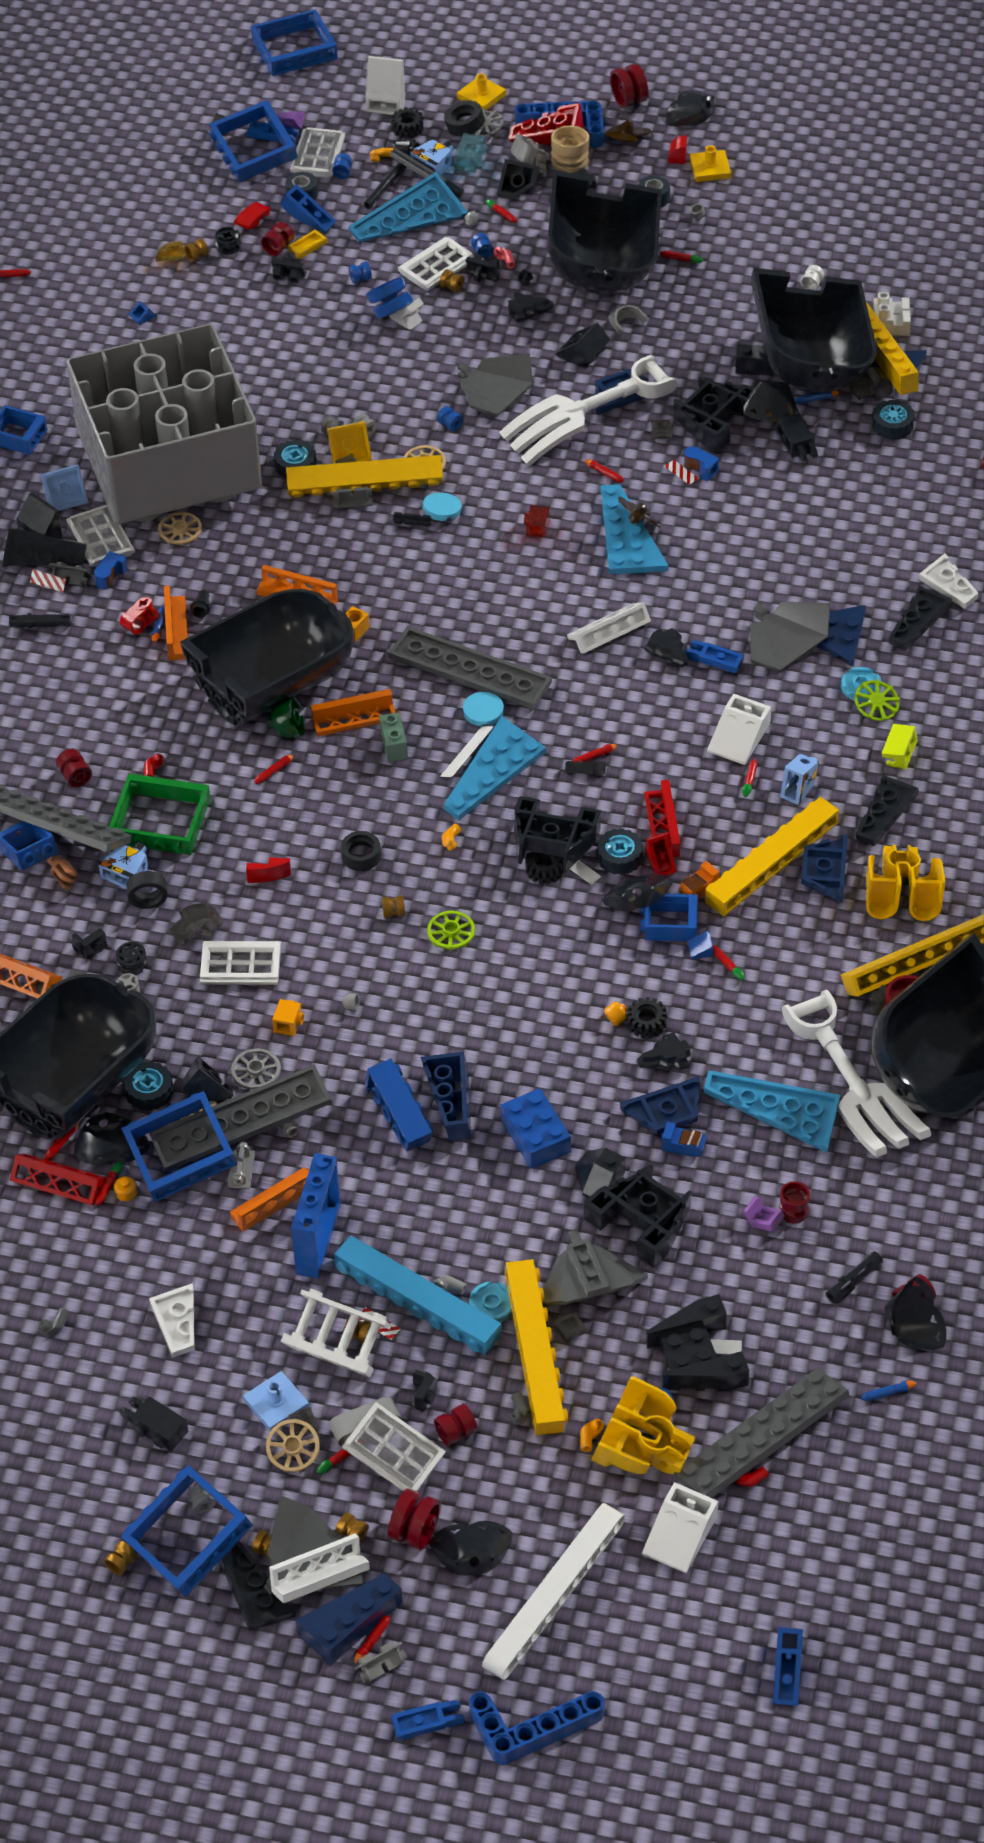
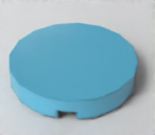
M447 493L428 495L424 498L422 506L426 515H430L432 519L438 521H447V518H451V520L457 518L462 508L461 501Z
M852 668L842 676V692L846 697L854 700L857 688L864 681L876 679L881 681V677L873 673V670L870 668ZM868 685L875 692V685ZM865 688L861 689V693L870 695ZM858 697L860 702L868 701L866 698Z
M474 693L464 701V717L473 725L482 726V724H488L490 726L497 723L501 716H503V702L493 693Z
M484 1282L476 1286L471 1292L469 1305L496 1321L504 1322L512 1315L508 1289L503 1283Z

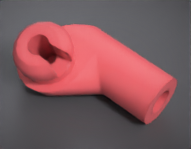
M501 247L494 249L495 257L506 262L507 268L513 269L516 266L510 250L502 249Z

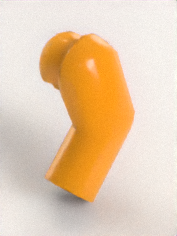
M394 148L372 150L370 152V160L372 162H379V157H391L390 152Z
M453 824L441 837L442 845L448 851H452L457 847L454 837L461 832V828L457 824Z
M594 1419L581 1428V1451H592V1439L599 1435L604 1428L602 1420Z

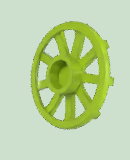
M876 679L864 681L857 688L854 700L857 709L865 717L875 721H884L892 718L897 713L900 697H898L892 685ZM868 685H875V692ZM879 685L886 688V690L880 693ZM865 688L870 695L861 693V689ZM889 691L893 695V697H884ZM858 697L866 698L868 701L859 704ZM894 701L895 708L887 704L886 702ZM869 705L871 708L869 715L861 708ZM883 706L892 712L887 717L885 715ZM875 710L880 711L881 718L872 717Z
M444 911L435 915L430 920L427 926V936L435 947L438 946L452 951V949L465 948L475 936V925L472 919L462 912ZM447 914H457L455 921L449 920ZM443 915L445 923L440 924L436 919ZM462 916L468 920V922L462 925L458 923ZM434 925L442 930L431 931V926ZM471 926V932L461 931V929ZM443 934L438 940L433 937V935ZM459 935L469 937L464 941L459 937ZM449 938L448 945L441 942ZM455 938L459 944L452 945V939Z

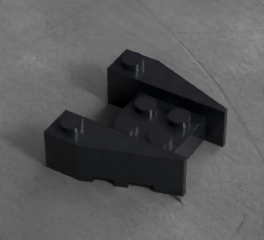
M699 376V389L685 402L677 399L673 400L674 418L703 445L719 452L730 442V424L724 422V419L734 411L754 420L744 414L745 402L754 387L742 384L741 387L735 386L729 381H725V383L713 382V378ZM755 408L750 410V412H754L755 414H757Z
M519 796L514 812V834L518 864H522L526 852L531 851L555 857H564L563 872H567L596 843L601 828L602 810L581 807L577 819L539 813L540 799Z
M648 1165L636 1171V1174L626 1179L622 1177L616 1180L615 1184L609 1187L605 1185L595 1191L584 1202L583 1219L601 1231L620 1214L644 1231L637 1239L636 1256L652 1267H655L671 1250L690 1210L692 1192L687 1191L682 1197H679L652 1178L653 1166Z
M719 1294L694 1301L646 1331L647 1349L660 1346L668 1367V1371L662 1372V1388L667 1390L696 1388V1391H705V1388L718 1389V1391H730L749 1385L750 1370L743 1352L740 1351L717 1357L708 1335L709 1332L726 1328L727 1312Z

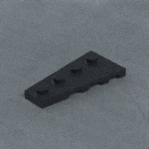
M9 527L2 567L48 565L50 563L57 564V562L83 564L87 543Z
M919 586L917 594L910 600V606L903 612V618L901 621H898L889 636V644L906 651L953 605L952 598Z
M882 775L880 786L876 788L874 799L870 801L868 812L864 815L858 827L856 839L875 846L918 796L919 789Z
M239 1540L219 1562L248 1630H254L294 1618L296 1611L292 1606L283 1603L276 1595L270 1594L264 1588L269 1577L258 1568L255 1559Z

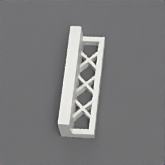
M632 603L567 634L569 640H576L580 653H586L650 622L651 619L644 603Z
M353 1534L269 1567L272 1593L283 1603H286L369 1570V1561L360 1553L359 1537ZM352 1544V1552L342 1555L341 1553L344 1548ZM332 1553L327 1562L320 1563L325 1554ZM304 1562H311L306 1570L298 1571ZM286 1569L289 1570L286 1577L278 1581V1572Z

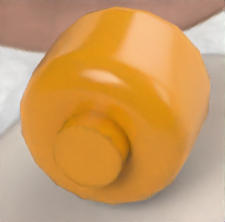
M614 1001L604 1009V1014L614 1026H618L627 1019L626 1011L628 1009L623 1003L620 1005L617 1001Z
M121 1177L114 1184L115 1195L121 1201H130L138 1193L137 1184L131 1177Z

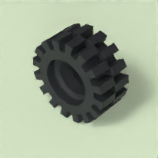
M405 107L404 110L400 108L399 112L395 111L392 114V132L396 136L399 135V138L405 136V139L411 137L412 139L414 135L418 137L419 134H422V130H424L423 115L418 109L414 110L410 107V110H407V107Z
M527 852L525 858L526 874L535 883L537 880L542 885L543 881H546V884H550V880H552L554 883L563 874L564 859L563 857H555L548 854ZM540 862H549L552 865L549 867H540L537 864Z
M646 997L645 1001L642 998H638V1003L634 1000L632 1005L628 1007L627 1025L630 1032H634L635 1036L638 1037L641 1034V1038L645 1039V1035H648V1038L651 1039L653 1034L658 1037L659 1032H664V1028L667 1026V1011L661 1001L657 1003L656 998H653L652 1001H649L650 997ZM642 1015H652L655 1019L643 1021L639 1017Z

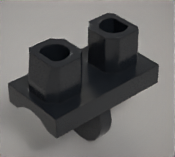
M290 252L288 257L282 256V259L272 258L271 260L273 267L272 275L277 280H282L285 273L289 274V281L299 283L301 277H306L307 271L304 269V263H300L301 259L295 258L294 252Z
M478 254L466 258V274L474 276L475 282L479 283L482 278L497 282L499 279V260L491 259L487 262L484 261L482 255Z

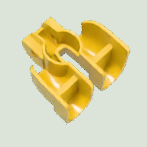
M895 844L883 846L882 876L874 873L875 855H869L865 899L867 912L870 916L877 919H887L897 912L902 886L901 878H908L910 890L908 903L909 911L913 918L920 921H930L940 914L945 889V874L940 858H932L928 876L918 877L921 863L918 847L907 845L906 851H897Z
M631 1376L591 1461L603 1467H609L612 1464L622 1470L635 1474H646L650 1465L668 1474L680 1473L694 1444L695 1436L674 1427L671 1419L676 1411V1405L666 1392L637 1377ZM629 1425H632L638 1429H641L653 1435L654 1437H656V1439L652 1440L642 1436L641 1431Z

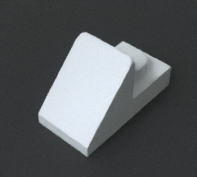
M418 298L389 316L392 320L410 330L422 322L418 314V308L424 303Z

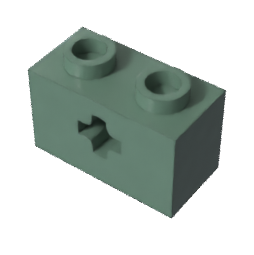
M400 712L380 715V733L387 762L408 759L407 741Z

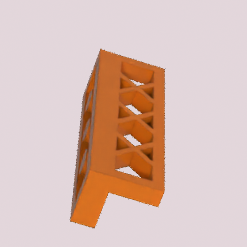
M264 564L261 568L262 581L257 588V595L267 597L284 590L305 589L321 594L335 605L338 602L337 584ZM268 573L273 574L276 579L268 577ZM286 578L291 579L295 583H290ZM304 583L310 584L313 588L307 587ZM323 588L330 589L331 593L326 592Z
M170 585L164 586L169 660L185 659L180 641L188 638L185 596L171 597Z
M390 689L311 705V716L317 737L380 724V711L389 709L391 714L396 712ZM367 714L370 716L368 719L364 720L359 718L360 715ZM344 718L350 720L349 723L345 724L340 723L339 721ZM326 722L331 724L329 727L320 729L319 724Z
M0 953V984L39 998L51 987V984H56L63 978ZM7 968L11 977L4 980L1 971ZM25 975L27 984L21 987L17 978ZM39 981L44 982L41 994L37 993L34 986Z
M303 1167L230 1211V1217L244 1232L301 1197L309 1169L307 1170Z

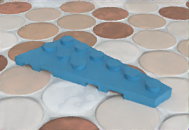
M435 172L349 225L348 230L358 243L462 218L468 212L438 173Z
M601 485L609 574L668 571L667 562L643 522L640 521L639 524H632L628 518L630 513L619 502V496L630 502L621 485Z
M501 716L444 803V810L458 821L542 757L546 753V747Z
M708 1071L704 1087L705 1094L819 1150L828 1152L840 1101L839 1094Z

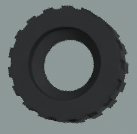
M472 100L457 102L451 105L444 114L448 132L454 136L463 137L474 134L477 130L481 129L485 122L480 104ZM471 116L466 120L458 121L462 117Z

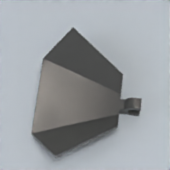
M530 353L483 358L474 372L464 363L458 366V370H461L458 373V377L462 378L459 379V383L470 408L493 417L501 414L506 408L510 409L521 400V395L533 386Z
M781 601L771 615L767 613L761 604H758L754 607V611L757 612L755 617L761 622L750 624L751 662L774 671H783L795 661L798 663L813 652V648L829 636L830 604Z
M577 1229L568 1231V1235L571 1238L569 1239L570 1244L567 1245V1250L556 1258L543 1290L544 1302H542V1306L565 1305L633 1287L647 1279L648 1275L603 1247L591 1244L589 1239L582 1241Z
M280 1495L267 1553L272 1566L340 1540L311 1507ZM346 1546L341 1554L345 1555L352 1551ZM332 1553L325 1554L320 1563L327 1562ZM304 1562L298 1571L306 1570L311 1562ZM286 1569L278 1572V1581L284 1579L289 1570ZM362 1573L321 1589L361 1586L363 1584ZM269 1578L264 1588L272 1594L271 1579Z

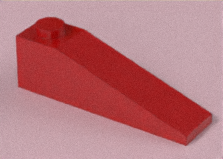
M580 103L558 107V111L548 114V112L543 113V117L539 119H529L511 126L509 142H514L516 135L521 134L530 138L535 144L537 142L541 145H551L552 133L557 128L578 126L584 129Z

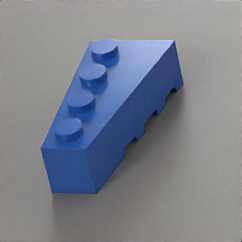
M392 1058L367 1068L365 1088L368 1092H373L375 1104L377 1106L382 1105L384 1118L389 1123L393 1122V1132L407 1152L430 1142L433 1127L430 1121L425 1120L423 1117V1109L418 1101L415 1102L411 1086L408 1082H404L400 1066L398 1064L395 1065Z

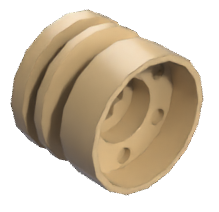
M563 126L553 131L551 136L552 166L556 170L574 173L581 168H586L589 163L588 132L578 126Z

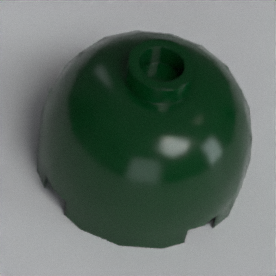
M295 697L286 699L273 707L271 716L268 718L270 727L274 728L278 735L287 739L301 737L305 732L304 716L299 715L298 709H301V706Z

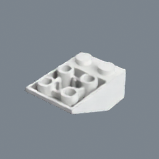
M369 56L366 83V112L392 115L395 111L399 112L400 108L403 110L405 105L403 60Z
M733 694L724 708L707 752L745 765L770 725L771 707Z
M674 1482L661 1506L642 1554L687 1573L718 1516V1501Z

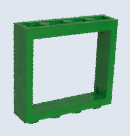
M128 773L109 827L122 829L124 833L132 835L131 843L127 844V846H134L137 842H140L147 849L192 855L211 799L209 785ZM134 794L198 803L187 838L122 828Z

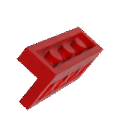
M661 780V790L644 792L651 837L659 835L655 833L659 828L667 831L673 857H680L681 843L669 780ZM661 797L662 801L656 805L649 798ZM656 812L664 815L660 821L653 817Z
M21 1153L15 1155L9 1181L94 1205L98 1187H102L106 1177ZM20 1165L27 1167L31 1176L26 1179L17 1177ZM45 1172L52 1182L42 1185L37 1175ZM63 1178L68 1179L72 1188L68 1191H63L57 1182ZM84 1184L92 1186L89 1198L81 1195L78 1189Z

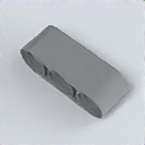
M517 134L510 151L519 161L532 165L539 147L530 138Z
M383 1397L334 1417L329 1422V1426L339 1446L344 1445L376 1402L399 1419H402L392 1398ZM376 1418L368 1426V1429L375 1434L390 1429ZM364 1432L359 1439L368 1438L370 1435Z

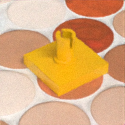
M483 73L477 74L476 79L457 92V99L461 101H476L480 104L482 110L485 109V111L506 96V89L488 80L487 75Z
M709 145L705 148V152L690 154L689 160L696 182L731 178V170L725 150L717 151L715 146Z
M365 421L327 428L333 464L372 460Z

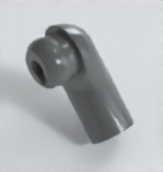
M59 1308L55 1319L50 1322L47 1319L41 1320L38 1324V1329L43 1335L48 1336L61 1331L66 1323L69 1311Z
M516 1392L511 1396L516 1409L513 1410V1414L510 1412L509 1417L514 1424L519 1425L525 1422L530 1413V1407L522 1393Z

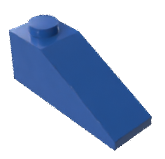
M297 184L285 194L280 203V206L293 218L323 233H326L336 223V220Z
M778 1627L773 1704L798 1706L803 1629Z

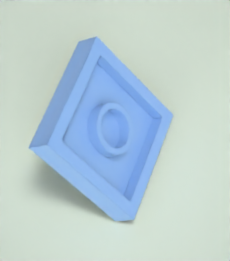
M78 464L40 474L47 503L58 509V511L88 503Z
M282 1371L243 1395V1401L269 1431L278 1423L293 1419L309 1408V1402Z

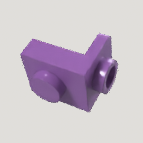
M302 111L279 112L278 118L283 126L302 129L305 113Z
M757 1196L744 1209L745 1216L752 1228L773 1232L784 1218V1213L781 1209L764 1206L760 1197Z

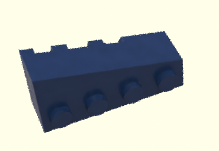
M456 1052L420 1057L449 1141L472 1139L469 1070L465 1053Z
M384 1573L296 1619L297 1635L331 1666L375 1628L383 1617L391 1614L403 1603L402 1588Z

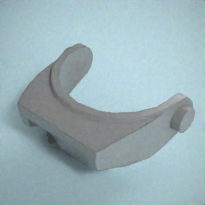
M631 305L622 306L616 309L614 314L609 315V321L619 335L624 333L623 328L619 324L622 319L636 318L642 322H646L648 319L647 315L639 308Z

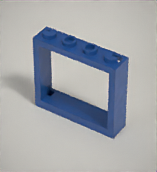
M316 9L251 26L252 41L272 76L338 59L337 44ZM314 27L323 44L272 57L263 40Z
M268 100L209 124L211 141L216 142L215 145L218 153L223 154L224 163L230 166L231 174L235 175L239 182L298 158L295 144ZM265 117L283 147L239 165L222 135Z
M204 1091L193 1094L181 1102L173 1103L161 1111L153 1112L141 1120L133 1121L122 1128L154 1202L237 1165L234 1154ZM204 1108L223 1150L153 1182L134 1140Z
M314 1153L291 1226L296 1275L319 1278L341 1206L337 1157ZM306 1223L310 1224L309 1228L305 1227Z
M188 1465L185 1469L178 1472L172 1483L162 1489L152 1504L146 1506L141 1515L126 1527L121 1537L186 1598L251 1529L253 1524L240 1510ZM195 1481L234 1517L176 1578L137 1541Z

